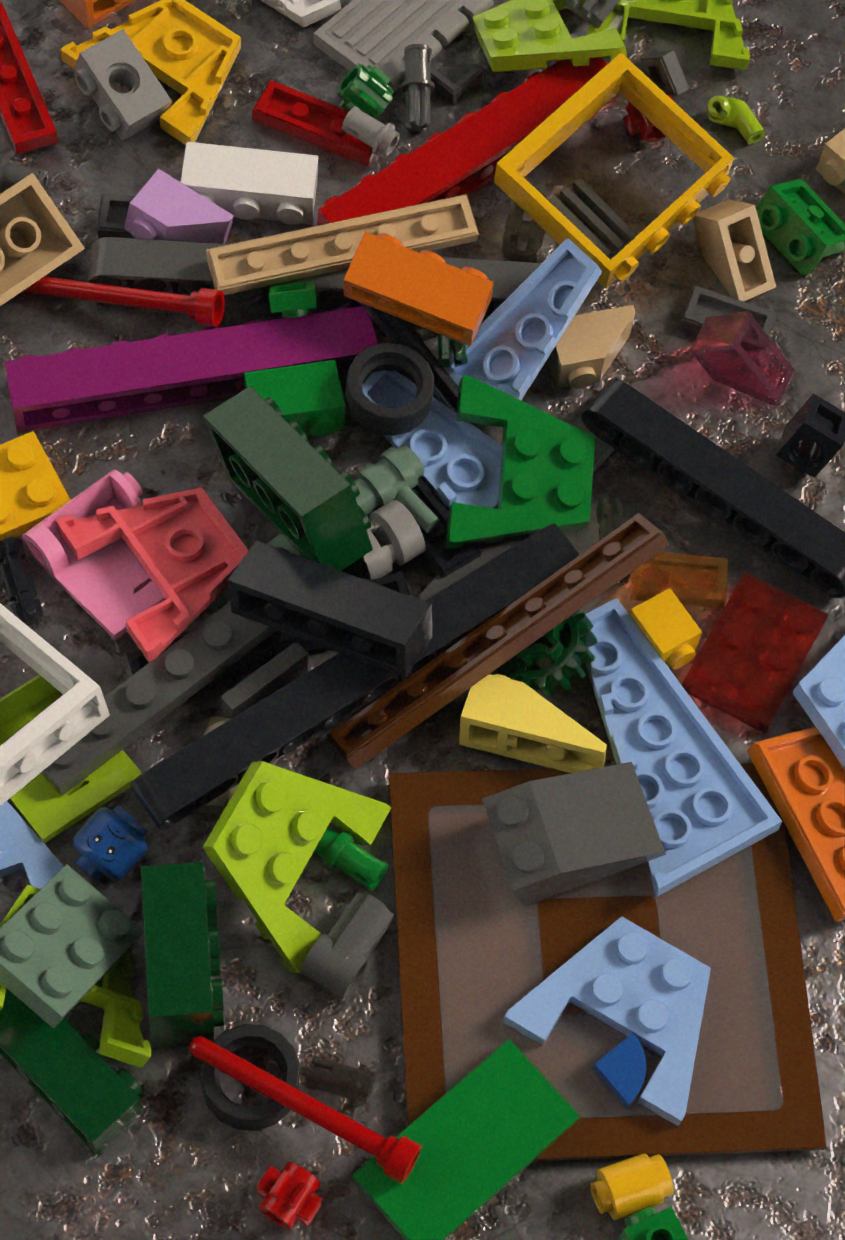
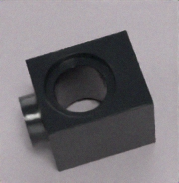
M813 393L786 424L776 456L815 478L844 445L845 412Z

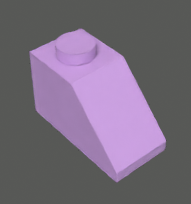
M158 169L130 202L124 229L131 233L135 239L225 244L234 215Z

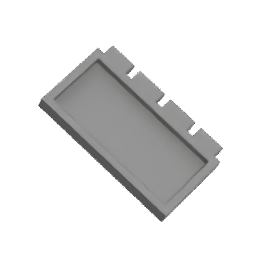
M352 0L314 32L313 44L347 70H352L359 63L361 65L364 64L366 67L368 65L372 68L377 66L391 78L387 85L395 92L401 87V83L405 81L404 49L406 46L411 44L428 45L432 49L431 59L442 51V46L450 44L470 25L469 22L473 23V16L487 11L494 5V1Z

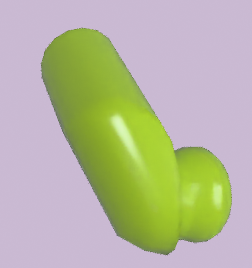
M716 95L708 101L706 110L709 119L714 123L738 129L748 145H754L764 138L765 130L744 101L722 95Z

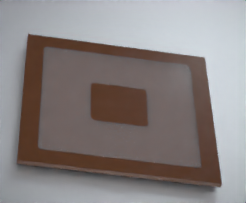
M741 763L740 765L782 820L754 764ZM556 769L389 773L408 1126L504 1042L510 1039L580 1115L579 1120L533 1162L631 1158L643 1153L651 1157L656 1154L661 1156L810 1151L825 1150L827 1148L787 834L783 820L778 831L658 897L655 896L649 872L644 862L544 900L523 906L512 890L482 799L529 781L570 773ZM621 916L711 967L686 1114L679 1127L637 1103L662 1060V1057L641 1045L646 1059V1075L639 1094L627 1109L592 1070L598 1060L628 1036L572 1003H568L543 1046L502 1023L505 1014L512 1006Z

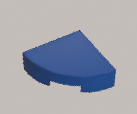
M634 1033L598 1060L592 1068L626 1109L639 1094L646 1075L644 1050Z

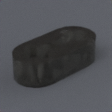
M511 199L501 248L504 261L537 263L541 254L545 230L533 219L531 221L523 220L524 210ZM520 236L528 237L525 251L517 250Z

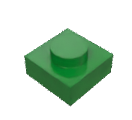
M315 280L270 285L269 300L271 313L282 312V317L286 318L309 314V308H317Z

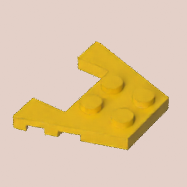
M160 0L128 15L129 21L113 29L105 26L92 32V39L77 46L74 42H71L60 49L61 61L74 69L80 52L124 29L156 78L182 95L160 116V128L186 145L187 142H196L241 49V37L186 0Z

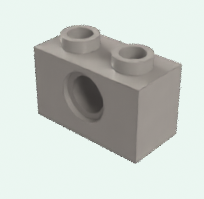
M124 29L80 52L74 68L75 80L81 91L87 96L91 95L99 106V115L108 130L111 132L116 131L123 142L160 121V116L170 107L172 100ZM109 83H122L128 88L129 92H116Z

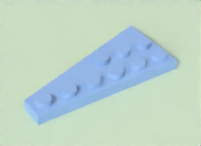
M616 598L586 613V616L594 626L591 631L597 638V644L588 647L595 656L594 661L585 663L616 765L627 762L633 763L666 853L664 856L645 862L655 896L658 897L778 831L782 820Z

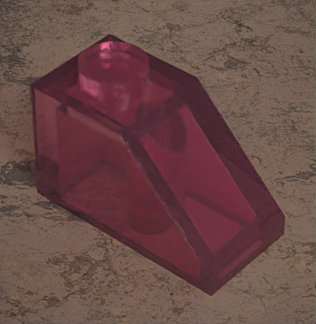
M749 311L706 317L690 349V352L714 381L770 405L780 404L795 372L791 364Z

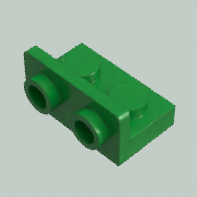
M802 179L770 186L756 206L762 233L801 275L811 274L823 257L845 251V224Z

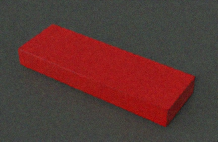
M273 80L269 81L252 109L253 121L369 167L375 157L372 147L341 130L344 126L343 121L349 112L348 110Z

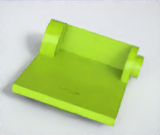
M39 674L0 698V746L63 695ZM122 750L63 796L40 773L9 798V800L45 844L129 789L131 784L142 775V772Z

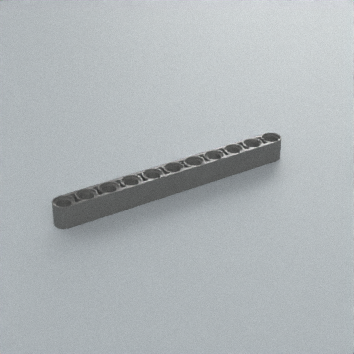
M115 237L100 238L94 241L91 246L88 282L182 295H191L193 291L199 292L201 288L215 289L206 259V249L230 244ZM442 257L445 263L457 268H475L483 272L488 277V280L494 282L492 299L483 320H486L542 264ZM348 269L280 283L287 284L315 280L317 308H309L310 310L333 311L342 306H362L360 302L344 296V277ZM270 286L224 295L225 305L270 307Z

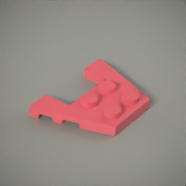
M202 487L143 499V505L118 511L114 506L96 509L97 515L74 520L72 514L55 520L58 532L78 560L122 538L166 599L125 621L127 632L148 662L155 660L228 587L229 577L249 551Z

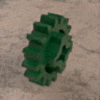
M579 609L496 670L500 675H504L511 680L524 682L536 692L540 688L548 698L553 696L554 686L560 684L562 688L568 691L571 689L569 678L572 675L580 678L586 675L580 667L582 662H593L595 656L588 648L597 644V638L591 631L594 626L586 614L582 613Z

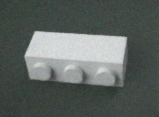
M187 142L181 183L231 213L234 217L243 220L262 219L281 221L289 225L298 223L312 225L318 178V155Z

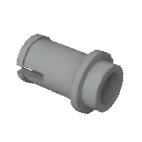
M354 106L348 112L343 121L344 126L341 128L344 133H348L372 147V152L375 155H380L381 153L385 156L390 155L400 137V133L395 131V126L392 123L385 125L361 111L357 106Z

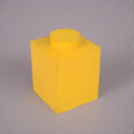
M671 588L630 610L629 615L668 668L671 666L673 670H677L688 664L696 656L695 651L702 631Z

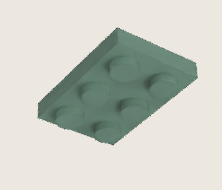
M66 864L0 928V983L52 1028H55L137 942L144 930Z

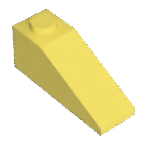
M489 674L470 688L460 718L459 745L568 773L604 767L607 744L524 682L511 680L504 675Z

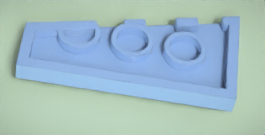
M567 238L480 325L472 346L465 344L468 362L462 366L454 367V355L452 353L450 367L443 368L458 387L462 376L468 375L522 400L602 273L601 269Z

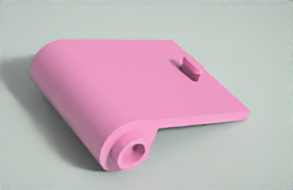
M117 470L107 473L22 535L27 550L40 567L114 640H117L127 632L126 620L166 599L122 538L78 560L58 532L55 520L72 514L74 520L97 515L96 509L114 506L117 511L141 506L139 497L143 495L139 483L130 473L125 472L121 474Z

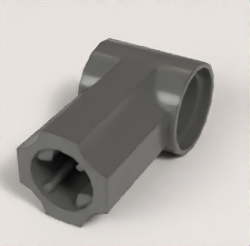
M357 892L328 935L325 933L321 935L313 945L301 966L300 973L339 998L346 999L364 973L368 963L367 958L392 923L394 914L387 909L383 902L372 895Z

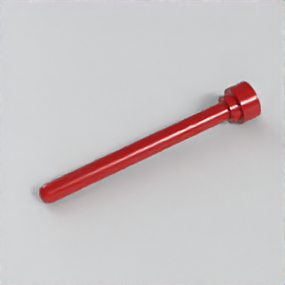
M43 277L22 291L188 314L190 319H195L197 324L213 327L220 325L225 308L223 292L207 288H201L199 292L193 291L191 295H182Z
M197 1036L189 1044L190 1053L196 1058L376 1157V1164L384 1168V1175L403 1184L411 1173L423 1147L419 1143L404 1135L400 1139L393 1135L387 1139L205 1037Z

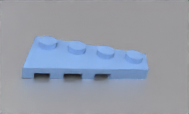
M382 370L372 373L362 384L363 394L371 402L382 407L398 408L406 406L414 401L416 397V385L396 371ZM434 397L432 398L431 408L420 425L407 433L395 436L384 435L394 448L397 449L403 444L408 446L417 455L424 468V475L421 478L448 509L452 502L497 509L502 445L471 423L456 420L457 413Z

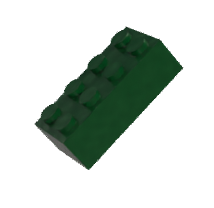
M249 386L203 415L228 479L304 558L317 563L328 564L334 569L342 571L373 550L367 530L371 528V523L363 509L357 504L356 497L360 495L355 481L346 471L338 473L334 469L333 463L321 446L313 448L309 444L305 433L295 421L291 423L285 421L280 408L272 398L268 397L264 400Z

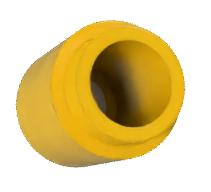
M646 1153L597 1169V1181L591 1183L592 1195L601 1214L608 1212L614 1221L631 1216L645 1208L662 1205L665 1197L674 1194V1186L669 1169L660 1154L649 1157Z

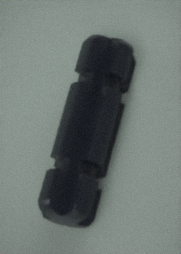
M7 536L4 540L0 541V563L4 562V564H1L0 569L10 602L15 601L12 604L14 615L27 626H30L34 622L42 620L44 615L39 599L34 600L38 593L28 560L23 561L26 558V553L22 540L13 536Z

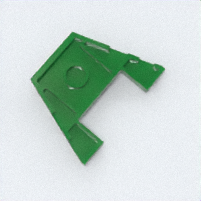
M463 375L459 382L456 420L503 428L498 506L495 509L452 502L448 512L446 548H463L465 544L485 541V544L501 542L506 537L528 534L530 537L554 523L558 525L562 532L586 528L590 522L595 436L468 375Z

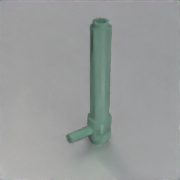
M402 444L397 449L389 448L378 456V463L375 465L369 463L355 473L354 481L360 492V495L356 497V501L367 516L376 509L383 507L393 500H397L409 510L418 525L426 533L431 532L438 526L440 519L411 490L418 485V478L424 475V468L420 459L408 446ZM281 534L267 543L270 546L284 548L292 554L303 557ZM229 587L210 604L215 612L230 602Z

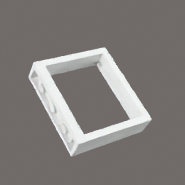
M0 603V642L63 694L0 746L1 806L109 717L110 714L101 687Z

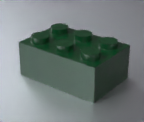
M204 862L141 866L148 1012L152 1049L189 1046L191 1040L197 1036L214 1041V1027L224 1026L222 978L211 979V977H221L215 879L205 880Z

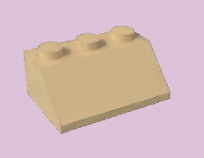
M33 173L0 194V306L85 249Z

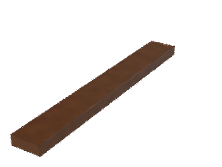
M640 513L636 514L327 735L329 740L355 771L669 546L665 534Z

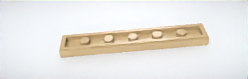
M466 194L206 249V259L215 290H221L224 295L348 269L365 231L376 236L378 233L391 235L397 238L402 243V246L417 252L421 250L433 251L475 242L478 239L479 233Z

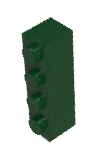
M6 988L4 1005L0 1011V1056L96 1156L143 1112L141 1098L138 1096L142 1092V1088L124 1068L121 1067L115 1072L103 1059L104 1055L98 1054L100 1043L92 1034L85 1031L80 1036L68 1023L72 1018L70 1013L55 1028H52Z

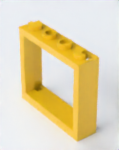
M620 53L497 162L494 183L559 245L569 238L591 258L602 271L597 281L606 289L616 279L620 282L626 280L639 265L638 259L646 251L649 250L652 254L658 251L670 237L668 231L678 222L682 225L687 224L701 208L699 203L707 195L710 194L712 197H716L725 189L731 181L728 175L734 157L624 54ZM621 93L699 166L705 174L610 260L524 177L613 97Z

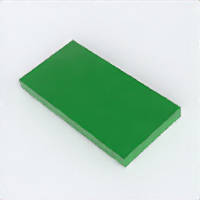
M508 1039L397 1136L400 1139L404 1135L423 1146L411 1173L403 1184L384 1175V1168L376 1164V1157L370 1159L354 1173L352 1180L404 1240H446L579 1120L580 1115L518 1047Z

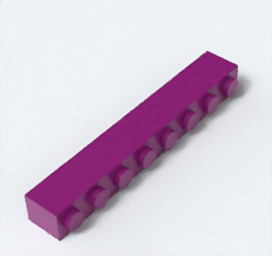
M342 306L333 311L307 314L300 317L269 321L252 320L243 325L224 328L207 327L198 332L179 335L161 334L153 339L133 342L116 341L108 346L88 349L71 348L62 353L43 356L25 355L17 360L4 362L16 431L24 432L230 399L244 390V372L335 360L339 379L343 381V375L348 374V369L354 358L366 348L378 345L371 316L364 307Z

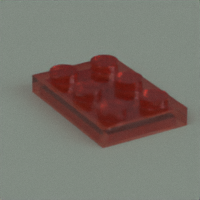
M744 572L687 673L682 687L689 695L766 734L829 614Z

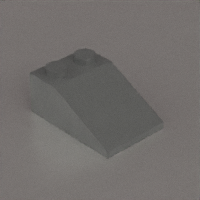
M632 762L533 780L482 799L512 890L523 906L666 855Z

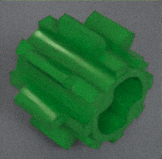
M357 64L352 70H349L338 86L339 89L336 93L343 99L340 106L348 111L357 106L361 111L376 118L384 112L393 98L394 90L387 85L391 78L377 66L372 68L370 65L366 67L364 64Z

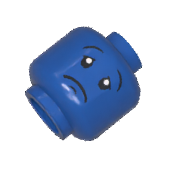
M119 805L113 811L106 807L99 808L73 837V846L81 854L74 862L96 882L103 874L114 881L122 880L147 852L148 845L143 837L148 831Z

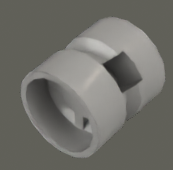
M393 500L370 514L371 528L367 530L373 550L348 567L356 577L374 580L391 572L392 563L401 566L425 552L426 545L420 527L413 515L401 502Z

